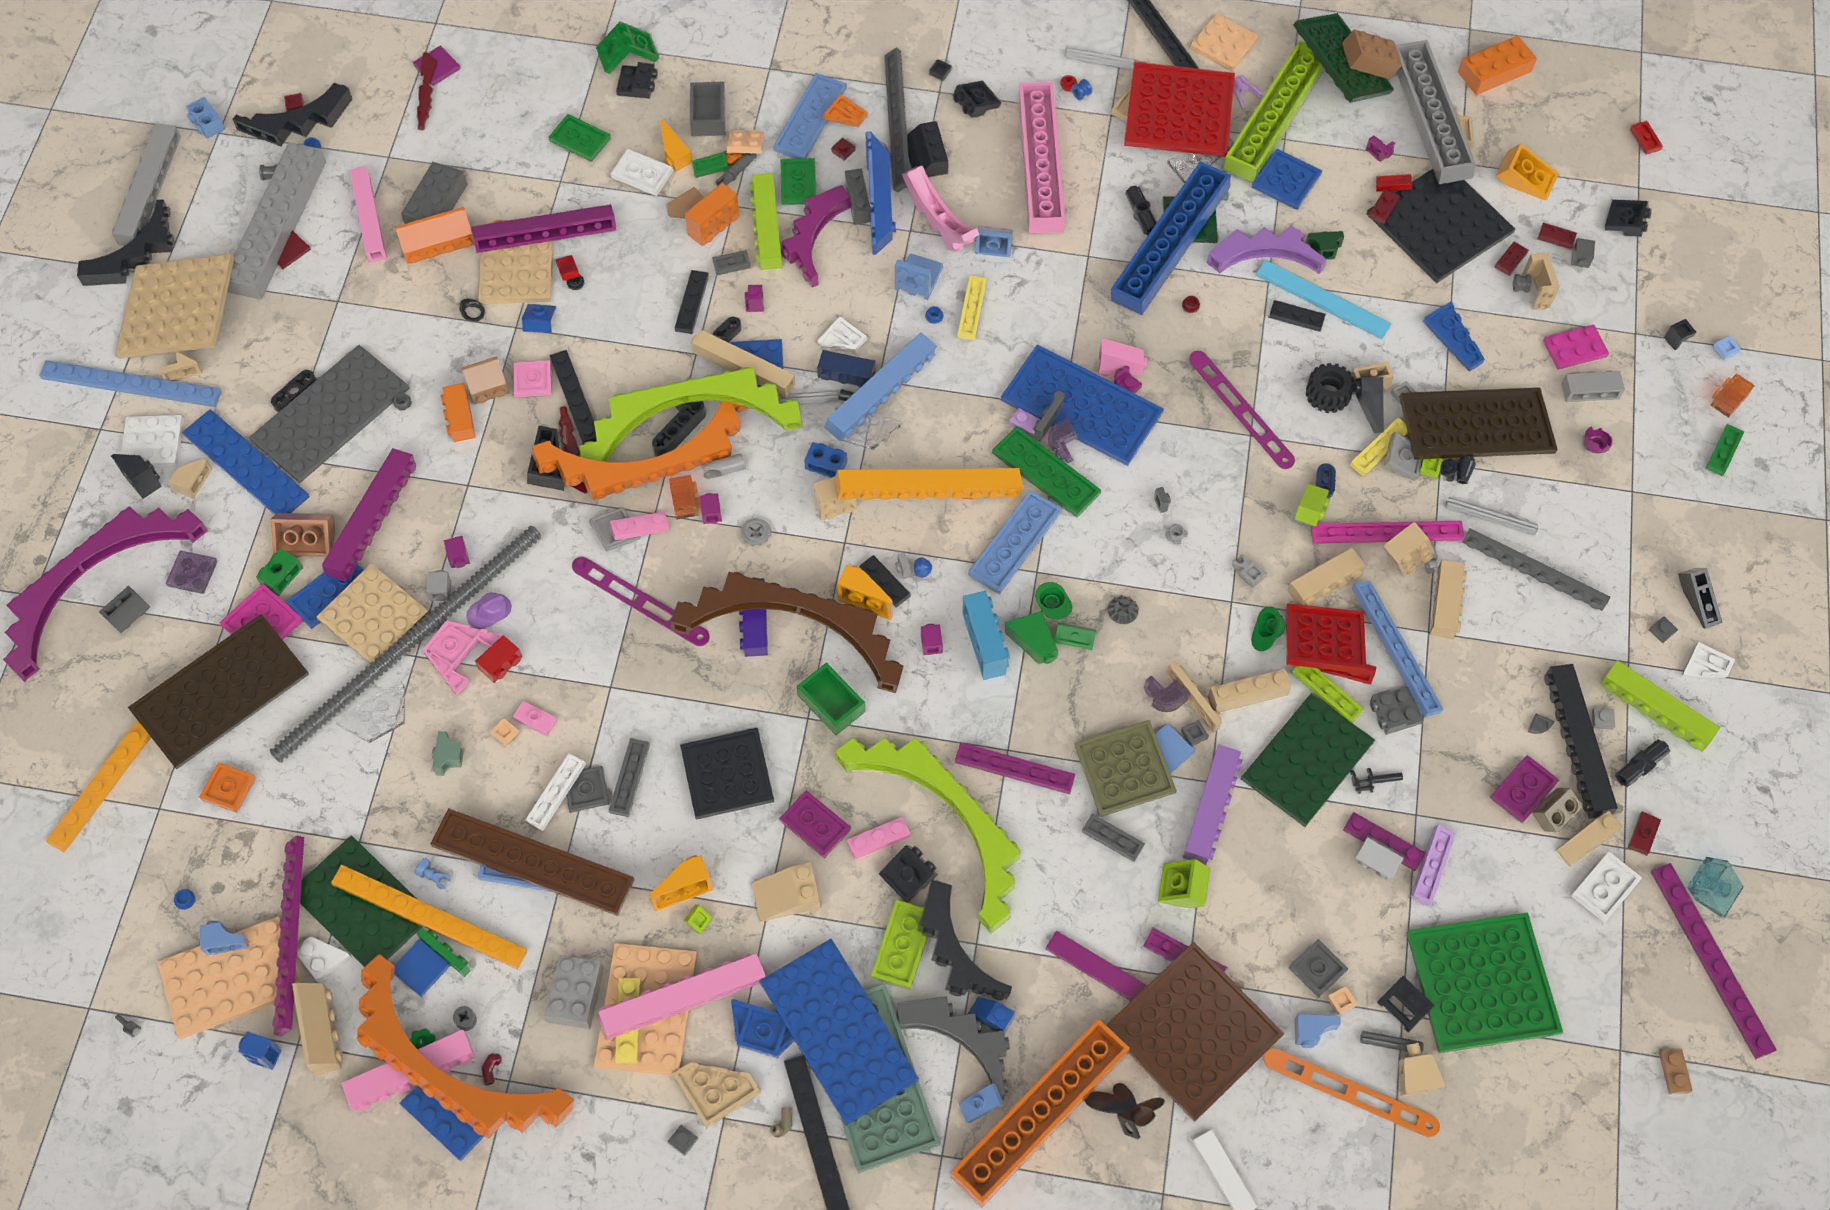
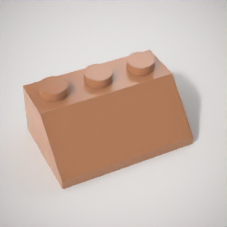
M276 513L270 519L273 554L277 553L281 548L293 556L327 557L333 546L335 534L334 514Z

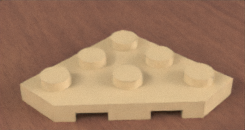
M689 1062L672 1073L706 1129L761 1093L751 1075L745 1072H735L725 1068L709 1067Z

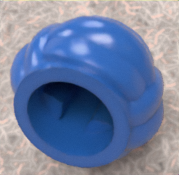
M917 558L914 560L915 576L919 578L927 577L931 573L932 564L926 558Z

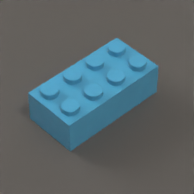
M986 590L964 595L962 614L983 680L1006 675V668L1009 667L1008 659H1010L1008 648H1004L1002 643L1004 642L1002 630L999 631L997 627L999 625L997 614H993L991 609L993 608L992 599L987 597Z

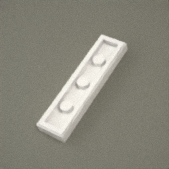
M568 753L525 821L544 831L584 769L586 762Z
M1210 1130L1192 1141L1232 1210H1255L1257 1208L1255 1202L1213 1131Z

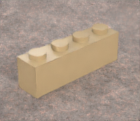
M1350 548L1290 582L1288 593L1297 604L1311 606L1318 598L1322 596L1325 598L1334 589H1341L1348 581L1360 578L1363 575L1366 564L1355 550Z
M1442 559L1439 564L1430 635L1453 639L1456 632H1460L1461 621L1458 620L1463 611V605L1460 602L1465 594V588H1462V585L1467 577V571H1464V563Z
M1282 669L1213 686L1210 688L1208 699L1212 709L1220 713L1288 696L1291 683L1286 670Z

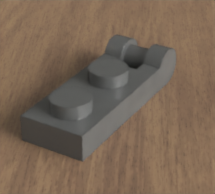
M1057 391L1054 393L1053 403L1050 407L1045 408L1041 421L1038 420L1033 428L1035 431L1034 439L1041 442L1062 410L1065 398L1063 392Z

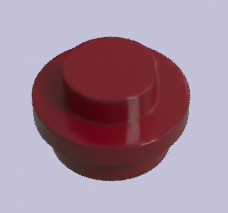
M1188 296L1183 300L1182 308L1188 313H1195L1200 308V302L1197 297Z

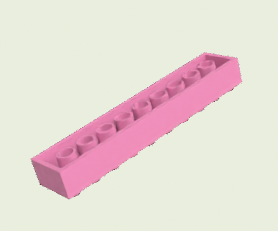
M1053 82L1019 83L1018 100L1029 233L1064 232L1065 212Z

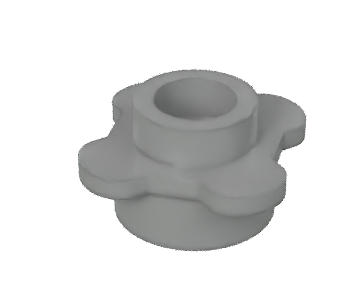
M1173 524L1170 530L1165 533V537L1170 538L1177 545L1181 544V540L1188 535V532L1178 524Z

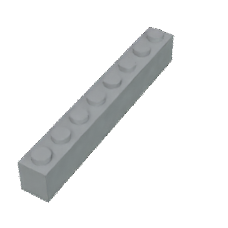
M156 123L151 131L149 142L145 146L144 155L141 157L138 170L134 174L133 183L129 186L127 198L124 199L122 211L118 214V221L112 230V234L119 245H126L142 232L149 221L181 138L176 126Z

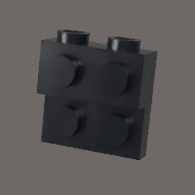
M638 62L637 66L622 65L616 89L617 96L650 99L651 92L655 90L654 79L658 77V69H655V64Z
M983 80L957 85L953 93L954 102L959 103L962 106L963 113L968 114L971 118L984 116L986 110L996 109L1001 105L1000 100Z
M1612 199L1605 223V230L1623 231L1624 236L1642 237L1643 232H1647L1648 221L1646 220L1650 219L1652 214L1648 201Z
M906 845L879 872V875L907 903L921 889H925L932 879L938 875L935 872L937 867L930 860L925 861L921 857L923 852L915 845L913 847Z

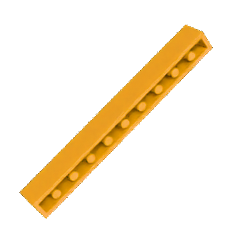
M1019 468L838 470L834 479L837 499L1015 498L1019 496L1023 488Z

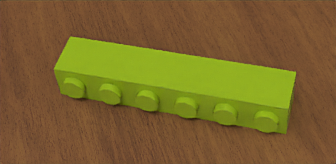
M773 173L752 175L753 182H749L750 193L754 192V196H751V205L755 206V210H752L753 221L756 220L757 224H753L754 235L758 234V238H755V248L759 249V252L756 253L757 263L761 264V270L782 268Z
M1618 660L1600 683L1606 691L1615 694L1624 703L1632 705L1641 714L1647 715L1659 726L1665 727L1676 737L1682 738L1691 747L1701 752L1707 748L1721 728Z

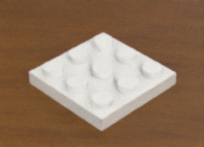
M127 416L121 454L140 455L144 461L149 460L153 467L177 466L184 422L183 416Z

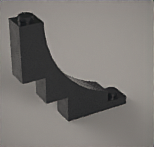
M333 83L323 95L300 108L275 114L255 113L251 120L248 117L236 114L232 120L238 131L281 147L291 132L307 137L317 123L332 128L352 101V96L347 86Z

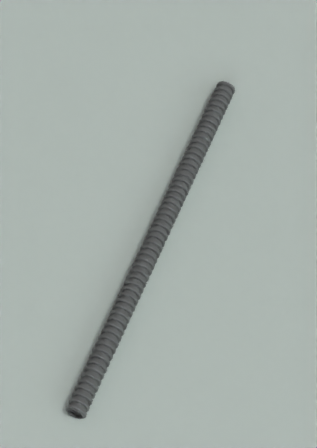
M529 526L528 530H524V534H519L520 537H516L515 541H511V545H507L506 549L503 548L501 553H497L498 556H494L493 560H489V564H485L484 568L479 569V572L476 571L475 576L472 575L470 580L467 579L466 583L461 584L462 587H458L457 591L452 592L453 595H449L448 599L443 600V603L440 602L439 607L436 606L434 611L431 610L429 615L426 614V618H422L420 623L417 622V626H412L411 631L408 630L407 634H403L402 639L399 638L397 643L394 642L393 646L388 647V651L385 650L383 655L380 654L379 658H375L374 663L371 662L369 667H365L366 670H361L360 675L357 674L355 679H351L352 682H347L346 687L343 686L341 691L338 690L336 695L333 694L332 699H328L327 703L322 704L323 707H318L317 712L314 711L312 716H308L309 719H304L303 724L300 723L298 728L295 727L293 732L290 731L289 736H285L284 740L279 741L280 744H275L274 749H269L271 755L281 763L284 758L287 759L289 753L292 754L294 749H298L297 746H302L303 741L306 742L308 737L311 738L313 733L316 734L317 729H321L322 725L327 724L326 721H331V717H335L337 712L340 713L341 708H346L345 705H349L351 700L354 701L355 696H360L359 693H363L365 688L368 689L369 684H373L374 680L379 679L378 676H383V672H387L388 668L393 667L392 664H397V660H401L402 656H406V652H410L411 648H415L416 644H420V640H424L425 636H429V632H434V628H438L439 624L442 625L443 620L446 621L447 617H451L453 612L456 613V609H460L461 605H465L466 600L469 601L470 597H474L475 593H479V589H483L484 585L487 586L488 581H493L492 578H496L497 574H501V570H505L506 566H510V562H515V558L518 559L519 555H523V551H527L528 547H532V543L535 544L537 539L540 540L541 534L535 527Z

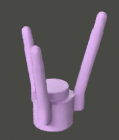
M1239 75L1234 79L1233 92L1236 94L1241 108L1245 109L1239 92L1245 93L1251 90L1261 100L1263 96L1258 88L1247 81L1243 75Z

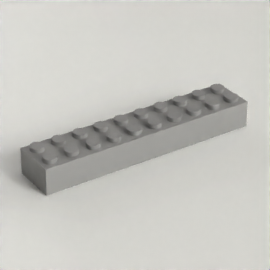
M1428 40L1395 45L1402 64L1397 74L1438 183L1444 184L1472 179L1476 163Z
M288 142L234 254L235 258L228 293L262 300L278 266L277 262L292 230L294 231L326 164L320 148Z

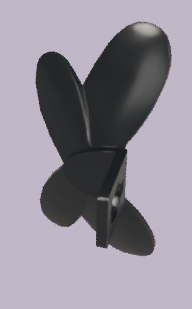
M1117 1083L1113 1086L1114 1094L1092 1092L1084 1100L1086 1105L1094 1110L1117 1114L1124 1134L1137 1140L1141 1137L1136 1126L1143 1127L1152 1122L1156 1116L1154 1111L1161 1108L1165 1103L1163 1098L1158 1097L1137 1104L1131 1090L1122 1083ZM1126 1122L1132 1128L1133 1132L1127 1128Z

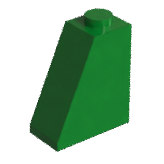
M1042 611L1005 622L1006 635L1038 664H1049L1057 659L1058 649Z

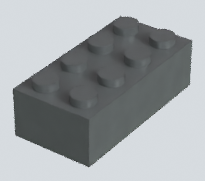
M432 162L401 213L404 224L453 210L468 185L464 171Z

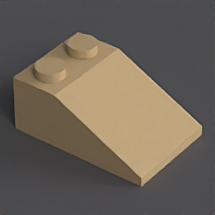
M811 862L786 868L752 883L760 922L821 908Z

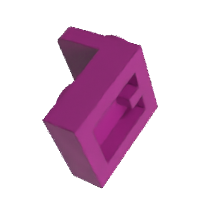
M1373 135L1368 140L1366 150L1381 162L1385 158L1388 159L1392 156L1395 142L1392 141L1385 145Z
M1125 366L1115 373L1114 383L1135 394L1142 388V383L1129 374L1130 368Z

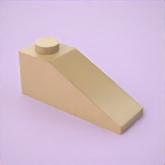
M1608 811L1557 849V852L1569 866H1572L1615 836L1623 826Z

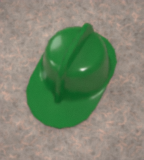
M1046 582L1037 588L1035 594L1036 601L1046 617L1053 620H1061L1070 615L1073 606L1061 585L1055 582Z
M1272 606L1263 608L1257 617L1251 637L1252 646L1257 651L1264 652L1270 649L1276 638L1280 637L1285 631L1286 624L1283 616Z

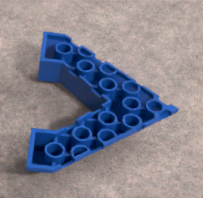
M871 131L865 132L867 171H869L872 254L876 255L893 240V232H896V223L892 222L891 152L888 151L886 144L877 139Z

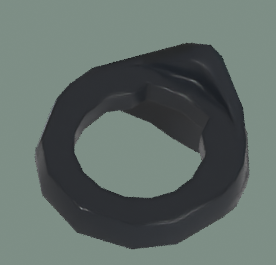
M466 298L461 300L459 304V311L465 320L478 322L483 319L485 309L477 300ZM469 306L476 307L481 311V314L476 318H472L467 315L465 310Z

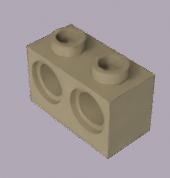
M1558 787L1532 811V814L1544 831L1556 833L1561 831L1569 820L1575 818L1583 806L1571 788Z

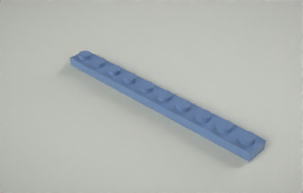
M47 360L39 375L43 380L216 407L221 395L219 388Z

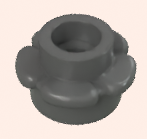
M399 393L394 397L393 405L398 410H406L412 404L411 398L405 393Z

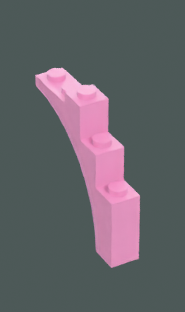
M917 166L902 173V177L918 212H925L932 230L940 231L948 250L959 251L965 247L964 244L973 242L975 240L974 237L980 235L977 228L964 224L947 208L933 188L923 166Z

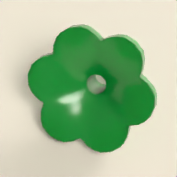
M424 1028L420 1031H413L409 1040L416 1049H420L433 1043L436 1040V1036Z

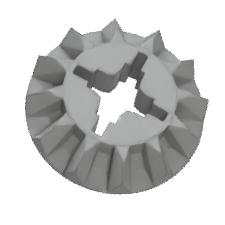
M750 519L741 527V538L746 544H751L752 547L754 545L761 546L771 536L769 524L762 519ZM754 530V531L756 532V531L759 530V535H760V536H758V535L752 536V535H753L752 531Z

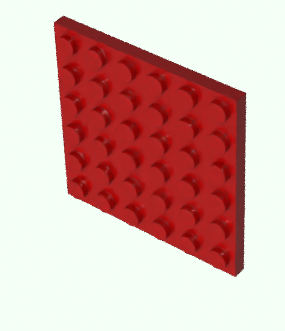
M1134 62L1124 146L1226 157L1228 153L1235 73Z

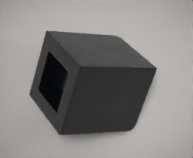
M1684 319L1671 325L1664 338L1674 350H1677L1681 343L1693 337L1696 331Z

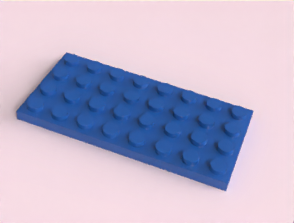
M1038 344L1001 395V401L1016 409L1020 408L1041 420L1045 408L1050 407L1053 403L1054 393L1057 391L1063 392L1065 395L1064 406L1051 427L1127 466L1164 411V408Z
M832 938L759 981L846 1126L919 1081L915 1071Z

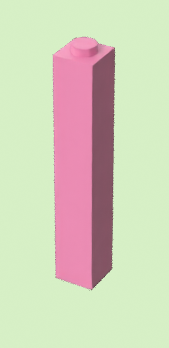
M367 166L350 170L367 257L369 262L387 259Z

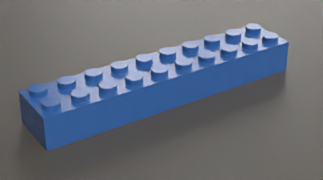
M1201 161L1198 163L1112 286V302L1143 315L1230 189L1231 174Z

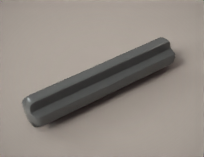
M1362 1031L1360 1035V1042L1363 1044L1408 1052L1406 1045L1419 1043L1421 1053L1423 1052L1424 1044L1421 1041Z

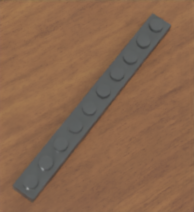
M896 47L884 55L893 190L900 192L907 187L902 173L909 170L902 58L901 50Z

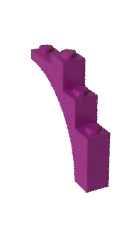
M842 185L806 199L805 208H803L805 216L793 221L794 228L792 232L794 236L782 241L783 249H781L783 258L788 259L790 264L796 263L797 268L803 271L805 281L809 282L812 288L819 285L818 274L812 261V250L815 240L830 220L850 208V197Z

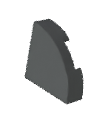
M1536 713L1528 732L1532 734L1544 733L1552 727L1555 721Z

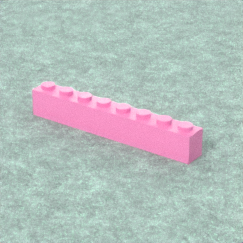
M745 954L733 963L726 961L720 964L719 968L713 970L707 968L702 970L700 975L694 977L688 975L681 978V982L675 984L669 982L662 985L659 990L653 991L650 989L641 993L640 997L634 999L633 997L623 999L621 1004L615 1006L609 1004L602 1007L601 1011L598 1012L597 1019L605 1040H610L760 984L759 981L765 978L766 975L757 954L752 956Z

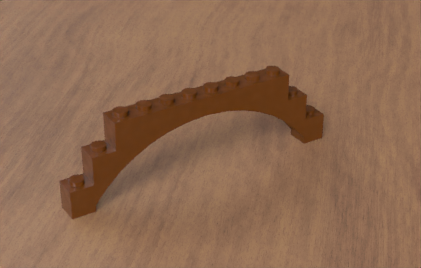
M728 572L723 591H719L715 587L703 586L697 606L690 602H677L671 620V630L690 635L692 629L718 616L744 610H781L813 619L841 635L859 652L872 670L878 682V689L892 693L897 691L904 665L894 660H885L891 639H887L884 635L872 634L878 615L872 610L859 609L852 604L838 603L830 598H820L816 594H806L795 588H785L778 583L764 582L757 577H746L739 572Z

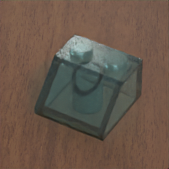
M1706 857L1687 888L1697 902L1718 916L1725 918L1744 886L1728 860Z

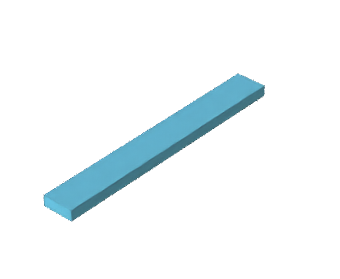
M1267 260L1264 261L1257 271L1256 276L1380 339H1383L1391 326L1390 322Z

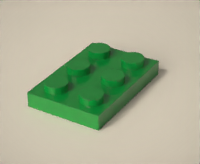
M567 114L548 138L550 142L592 162L611 139L609 133Z
M815 158L780 159L781 205L805 204L806 199L816 196Z

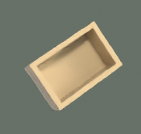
M1415 522L1383 545L1389 559L1403 576L1413 574L1420 564L1429 562L1433 558V554H1435L1429 538Z

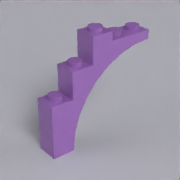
M1290 225L1278 237L1265 227L1251 239L1245 233L1236 229L1209 252L1207 264L1218 273H1221L1241 261L1253 258L1274 257L1295 261L1320 274L1325 268L1327 259L1322 254L1313 250L1310 245L1304 243V234L1299 229Z

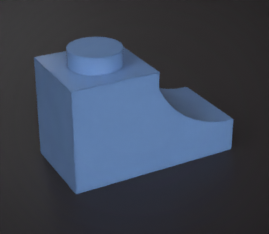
M209 921L206 925H200V946L207 956L249 948V941L243 934L227 932V928L219 921Z
M1298 1014L1295 1018V1045H1301L1303 1048L1317 1046L1323 1033L1339 1028L1341 1025L1340 1016Z

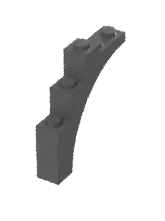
M947 996L897 1003L900 1029L933 1031L961 1044L977 1059L985 1070L990 1083L996 1084L1002 1100H1004L1005 1093H1008L1007 1081L1002 1079L1001 1073L1005 1072L1004 1061L999 1058L1006 1057V1052L1010 1050L1009 1039L1004 1037L1003 1031L978 1034L981 1033L980 1020H976L975 1014L952 1016L953 1007L952 1003H948Z

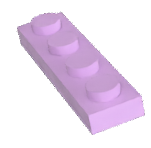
M1439 824L1434 826L1410 895L1411 898L1426 906L1432 905L1455 837V833Z

